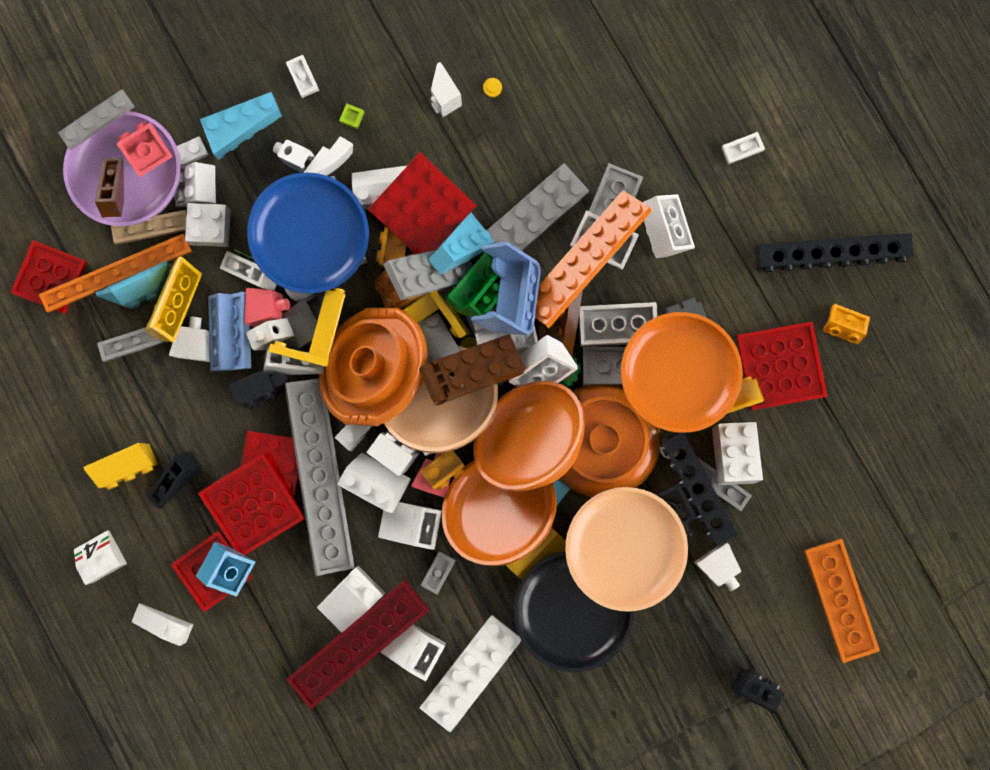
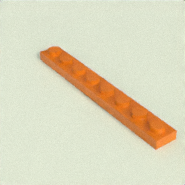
M181 234L39 294V297L46 312L49 313L164 261L169 262L191 253L192 250L185 241V235Z

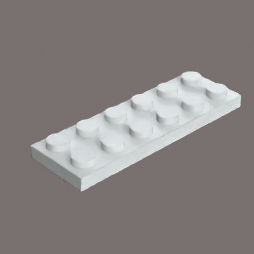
M491 615L426 698L420 709L447 731L451 732L521 642L519 635L495 616Z

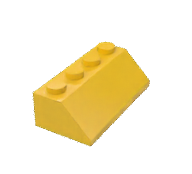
M178 257L174 261L145 330L146 333L155 339L172 343L176 340L202 276V273L183 257Z

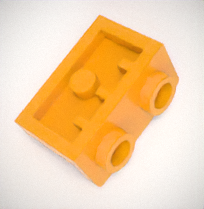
M385 227L384 232L380 233L379 243H382L381 251L378 250L376 262H379L381 268H385L383 264L389 260L405 257L407 245L390 229Z
M834 303L823 331L848 342L859 344L867 334L870 317Z
M452 450L443 453L420 472L432 486L433 490L437 488L442 490L449 484L448 479L452 476L456 479L465 472L462 469L465 465Z

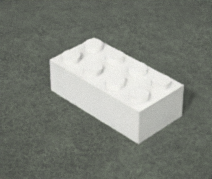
M656 302L580 306L578 318L580 347L627 345L631 337L641 326L657 317Z

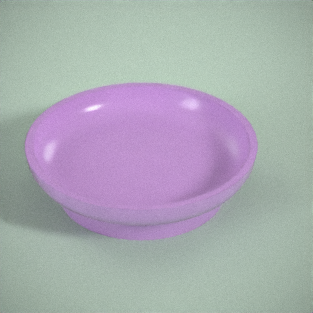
M128 111L74 149L70 150L67 148L63 164V175L69 196L75 205L88 217L107 225L132 226L152 219L171 202L179 185L181 163L174 140L161 124L141 113ZM145 121L146 124L152 123L173 157L139 177L116 143L120 141L118 137L126 132H129L131 135L137 131L135 127ZM123 157L124 205L122 217L102 218L95 199L103 158Z

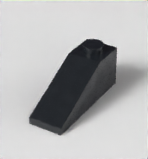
M190 451L175 455L147 496L158 509H161L195 476L202 464Z

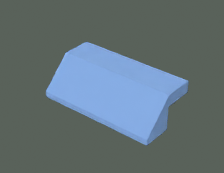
M246 292L235 294L217 293L208 296L210 371H232L251 368V346L246 335L250 330V326L245 324Z

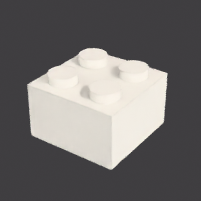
M187 203L185 241L193 246L229 247L231 210L226 205Z

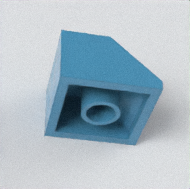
M214 542L196 577L207 587L237 596L256 562L228 546Z

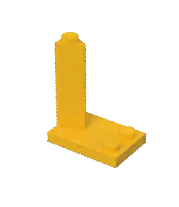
M333 288V291H325L309 354L286 348V343L278 341L270 344L268 351L327 367L346 295L344 294L345 290Z
M441 290L424 294L421 298L403 309L417 323L440 309L451 324L450 330L456 338L465 339L472 335L454 308L445 300V295Z

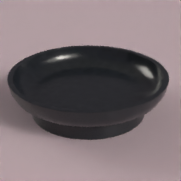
M566 551L544 558L525 575L515 598L514 620L521 641L537 660L560 671L584 672L604 665L619 653L631 633L634 611L609 609L596 603L584 594L570 573Z

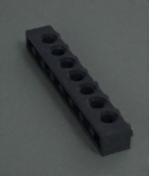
M912 233L759 244L755 247L757 270H763V273L774 272V269L782 268V271H791L793 267H801V270L812 269V266L830 268L832 264L846 267L850 266V263H857L858 266L868 265L872 261H876V264L888 263V260H895V263H901L914 256ZM888 245H890V246L893 247V249H894V252H893V253H890V252L888 251V249H887V246H888ZM869 246L872 247V248H874V250H875V254H874V255H872V254L869 253V251H868ZM850 248L856 251V256L850 254ZM831 249L837 252V258L831 256ZM811 251L818 253V259H814L811 256ZM793 252L799 254V261L793 259ZM773 254H778L781 257V261L776 262L773 259Z

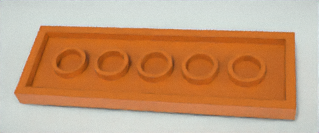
M837 539L804 550L840 661L845 663L879 652L880 649L843 539Z

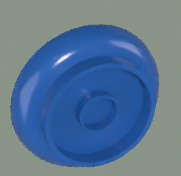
M306 172L285 176L269 185L260 194L250 212L247 237L253 259L260 270L271 281L291 291L319 293L341 285L355 273L367 251L369 227L365 211L350 189L329 176Z

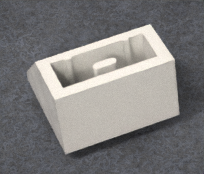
M194 162L181 167L180 181L174 195L175 207H187V203H216L214 165Z

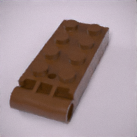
M583 290L550 328L539 322L538 341L548 335L561 342L571 357L573 356Z
M510 334L434 360L432 363L421 366L419 372L434 406H439L448 401L524 374L526 368Z

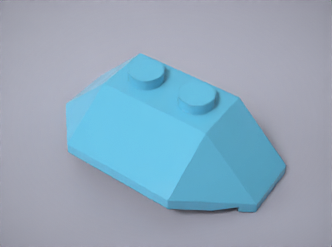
M164 261L95 293L98 297L124 307L136 308L141 305L140 302L150 301L158 297V294L162 292L172 265Z

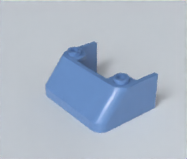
M509 242L482 246L481 250L493 257L492 269L494 273L501 277L496 312L489 311L486 315L473 316L471 321L489 331L515 335L531 334L534 328L541 275L539 263Z

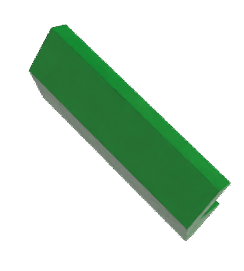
M486 252L480 255L445 297V300L460 314L469 317L486 315L498 301L501 277L494 273L492 269L493 257Z

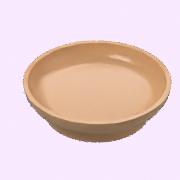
M458 346L460 351L468 349L462 346ZM423 381L411 403L400 414L384 424L398 441L414 450L441 453L458 449L476 439L490 423L497 406V384L448 401L442 405L434 406Z
M622 487L597 494L579 509L567 533L566 559L574 581L590 599L609 609L637 611L659 603L676 588L687 564L688 543L681 520L663 499L642 489Z

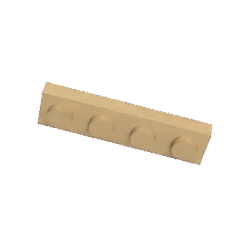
M182 210L157 215L146 222L132 226L111 225L114 244L117 245L186 231L187 211Z

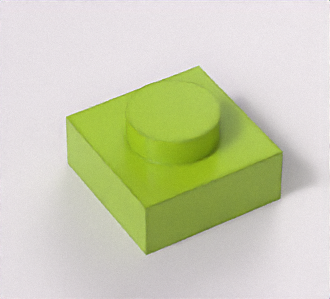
M346 103L339 121L342 124L358 129L365 112Z

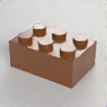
M386 269L374 280L375 288L380 293L385 308L398 307L400 310H403L423 296L400 300Z

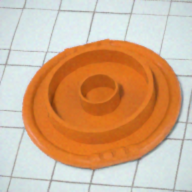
M398 307L365 308L342 323L335 332L327 367L324 366V373L319 374V388L323 402L330 413L345 425L380 426V424L400 414L418 393L423 383L419 368L428 362L426 339L415 319Z

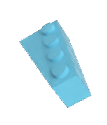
M272 92L202 118L200 121L213 155L220 160L230 150L236 149L240 143L253 137V134L260 129L263 130L282 115Z
M470 212L428 260L438 273L442 275L480 256L484 252L481 250L482 246L491 245L495 241Z

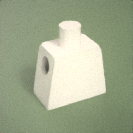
M286 140L284 144L277 142L273 148V152L278 154V158L284 164L300 173H303L315 158V155L310 150L289 140Z
M190 317L189 327H180L169 356L210 362L209 331L200 329L202 318Z
M287 318L264 322L246 333L253 350H267V347L270 344H274L275 341L283 342L295 336Z
M727 542L719 544L694 562L716 586L719 587L725 583L729 591H733L740 586L734 576L740 573L741 570Z

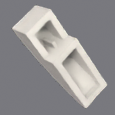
M340 136L330 150L323 146L303 173H318L328 176L351 156L353 144Z

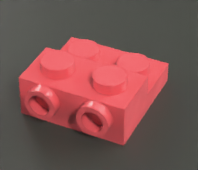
M145 121L135 127L137 131L131 135L129 132H126L118 137L120 141L116 143L139 177L173 157L152 123L146 124Z

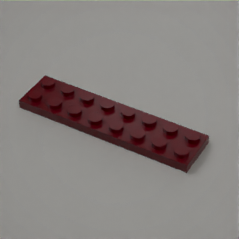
M404 580L286 680L311 710L429 612L430 609L409 583Z

